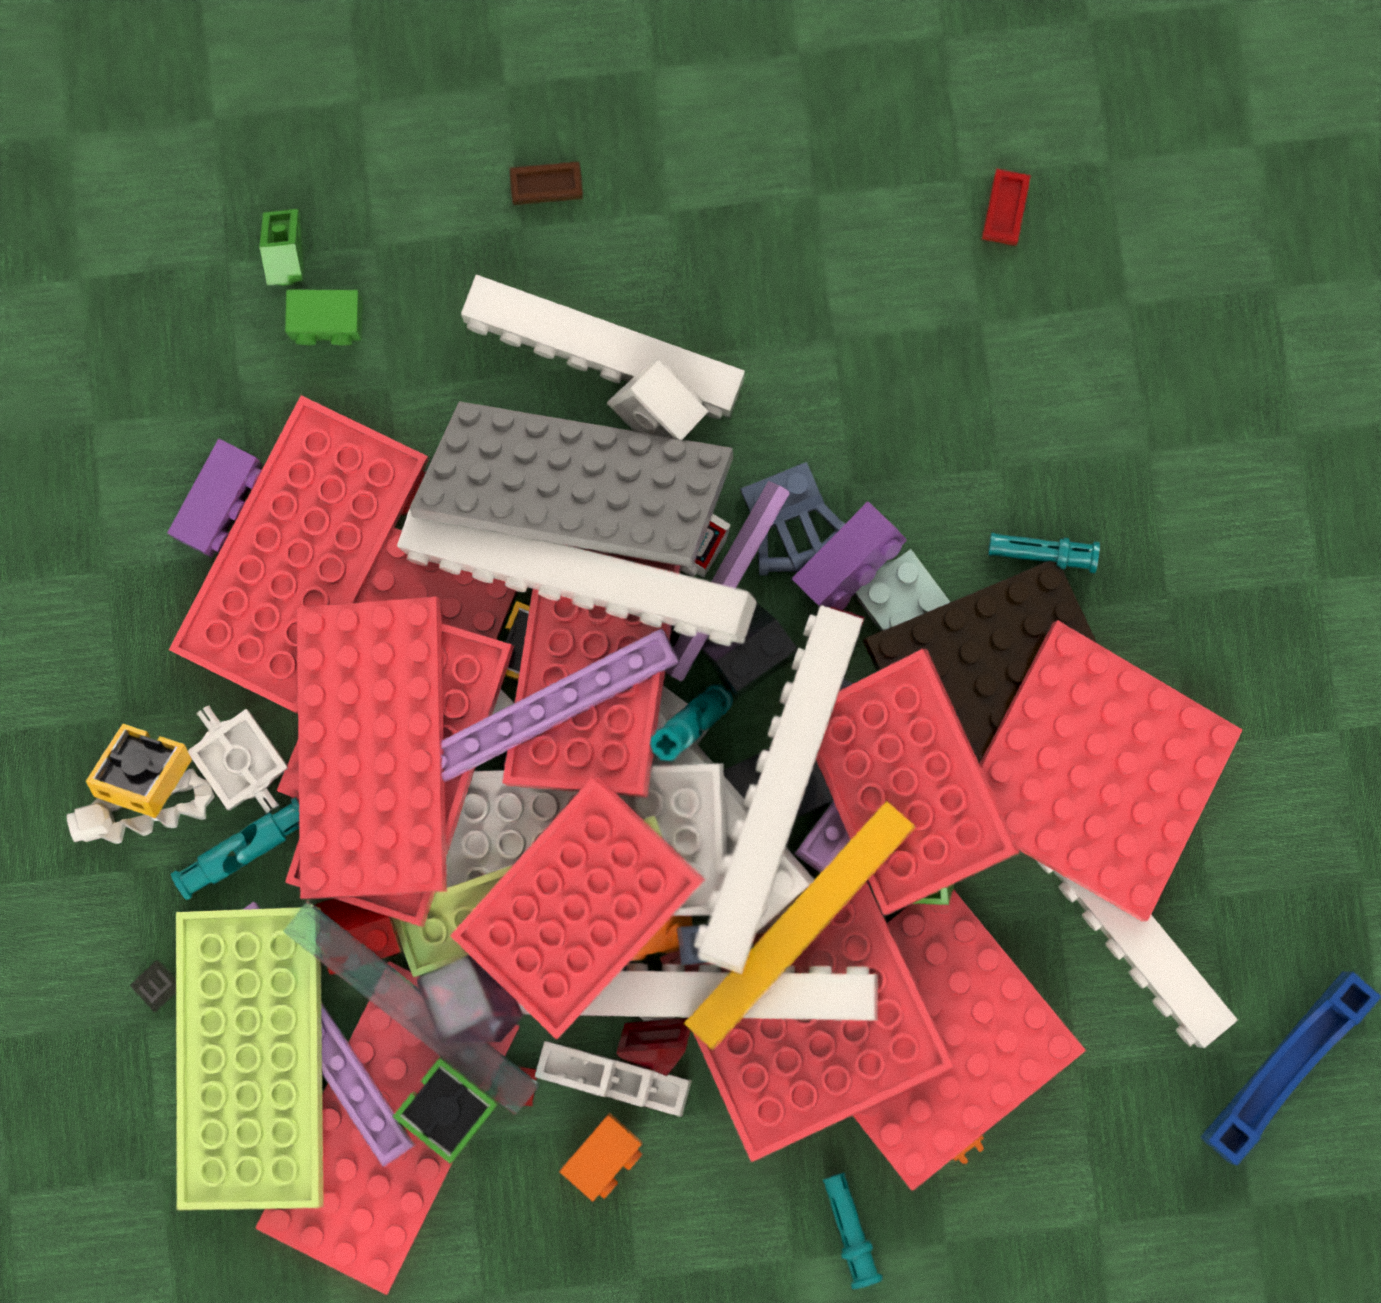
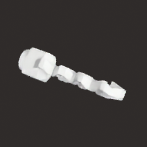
M193 768L184 772L171 795L193 788L194 800L163 809L156 818L142 815L131 819H122L119 822H115L112 811L119 810L122 806L97 798L91 805L76 808L74 813L67 814L70 834L74 842L81 840L89 842L103 838L118 844L122 843L126 827L146 836L152 833L154 821H160L167 828H176L180 814L203 820L206 819V807L215 798L213 788L207 780L198 777Z

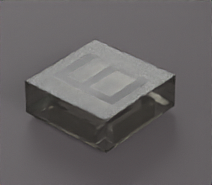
M156 960L130 984L132 989L153 1012H157L176 994V978L160 960Z

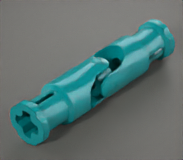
M720 684L708 686L702 694H699L668 720L663 728H659L651 737L650 746L653 753L662 760L670 761L676 759L683 750L691 746L703 734V731L711 728L722 715L728 712L733 705L731 692Z
M298 798L291 799V804L275 814L269 812L246 826L242 831L199 855L195 863L182 871L172 872L171 878L181 895L186 900L191 899L193 893L209 883H218L258 856L265 854L286 841L287 835L299 829ZM231 851H234V853L236 854V856H227V855H228Z

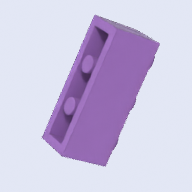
M218 438L167 534L211 558L215 552L219 553L228 536L226 531L232 520L236 521L245 504L243 500L249 489L253 488L262 471L261 467L263 464L256 457Z
M867 502L800 569L792 580L819 607L821 605L828 608L832 606L843 610L850 602L851 597L862 586L867 585L873 580L876 571L887 560L893 559L900 552L902 545L907 540L891 522L873 505Z

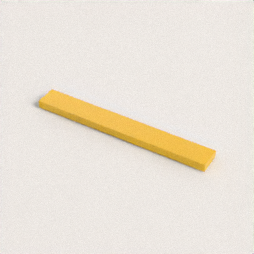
M886 801L749 951L742 974L731 971L684 1024L708 1047L714 1050L916 827Z

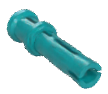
M991 532L988 555L1042 562L1052 561L1057 562L1056 566H1060L1062 570H1065L1066 567L1088 569L1089 573L1095 574L1099 559L1100 542L1094 541L1092 544L1070 542V539L1066 537L1059 539V542Z
M845 1172L822 1179L844 1246L841 1249V1257L847 1260L853 1282L850 1284L851 1289L863 1288L882 1281L883 1276L877 1272L871 1253L874 1249L873 1244L865 1239Z

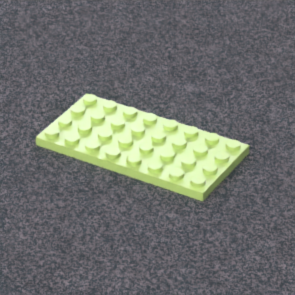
M320 907L176 912L177 1210L323 1207L321 946L318 939L321 929Z

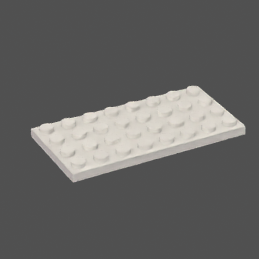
M723 764L652 766L647 798L618 796L642 819L655 815L662 838L705 879L672 916L712 915V912L706 910L713 890L720 891L725 877L719 876L724 857L727 854ZM504 770L474 771L446 857L447 888L514 865L579 792L507 786L502 783Z

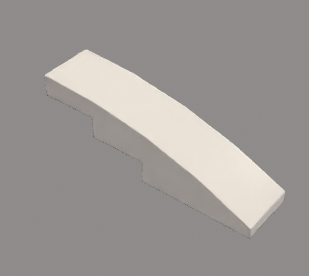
M544 1041L535 1074L536 1078L679 1117L683 1115L692 1080L670 1074L664 1076L645 1067Z

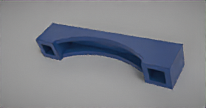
M1342 971L1200 1138L1227 1162L1237 1166L1259 1141L1260 1135L1303 1078L1351 1028L1360 1023L1381 996L1354 972Z

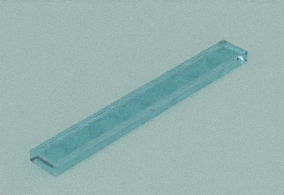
M309 901L304 904L283 930L285 934L514 1115L519 1112L539 1087L538 1082Z

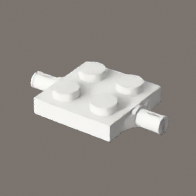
M210 705L204 707V711L200 710L197 716L204 723L208 732L199 743L188 750L190 757L227 810L231 811L243 801L255 797L265 813H271L273 811L271 807L276 809L279 807V804H277L267 788L274 779L288 769L287 764L249 710L245 709L233 719L220 722Z

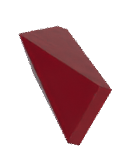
M688 1018L625 1023L616 1053L620 1058L668 1076L686 1051L691 1029L684 1024Z

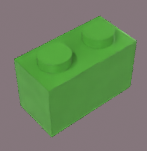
M286 290V334L299 345H315L317 340H331L333 345L346 346L351 345L352 340H362V297L359 291Z

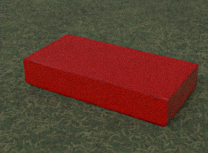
M996 168L982 235L983 240L1017 246L1031 175Z

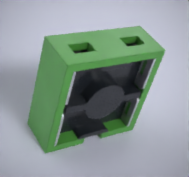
M442 1056L421 1080L425 1085L418 1094L415 1091L412 1092L392 1117L451 1164L495 1110L499 1102Z

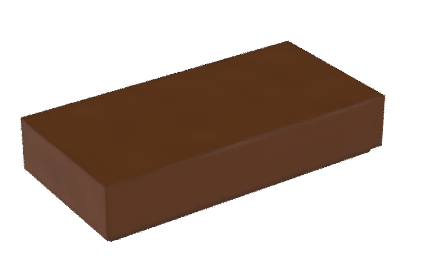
M580 161L509 168L513 205L583 199Z

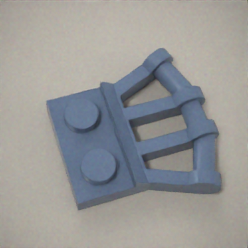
M807 462L740 490L749 513L752 511L768 481L790 491L788 498L771 528L776 527L788 557L768 558L767 533L758 549L759 576L768 575V572L795 571L797 574L845 525L824 504L822 495L818 490ZM812 511H816L835 530L822 544L808 514ZM798 517L812 548L798 554L785 522Z

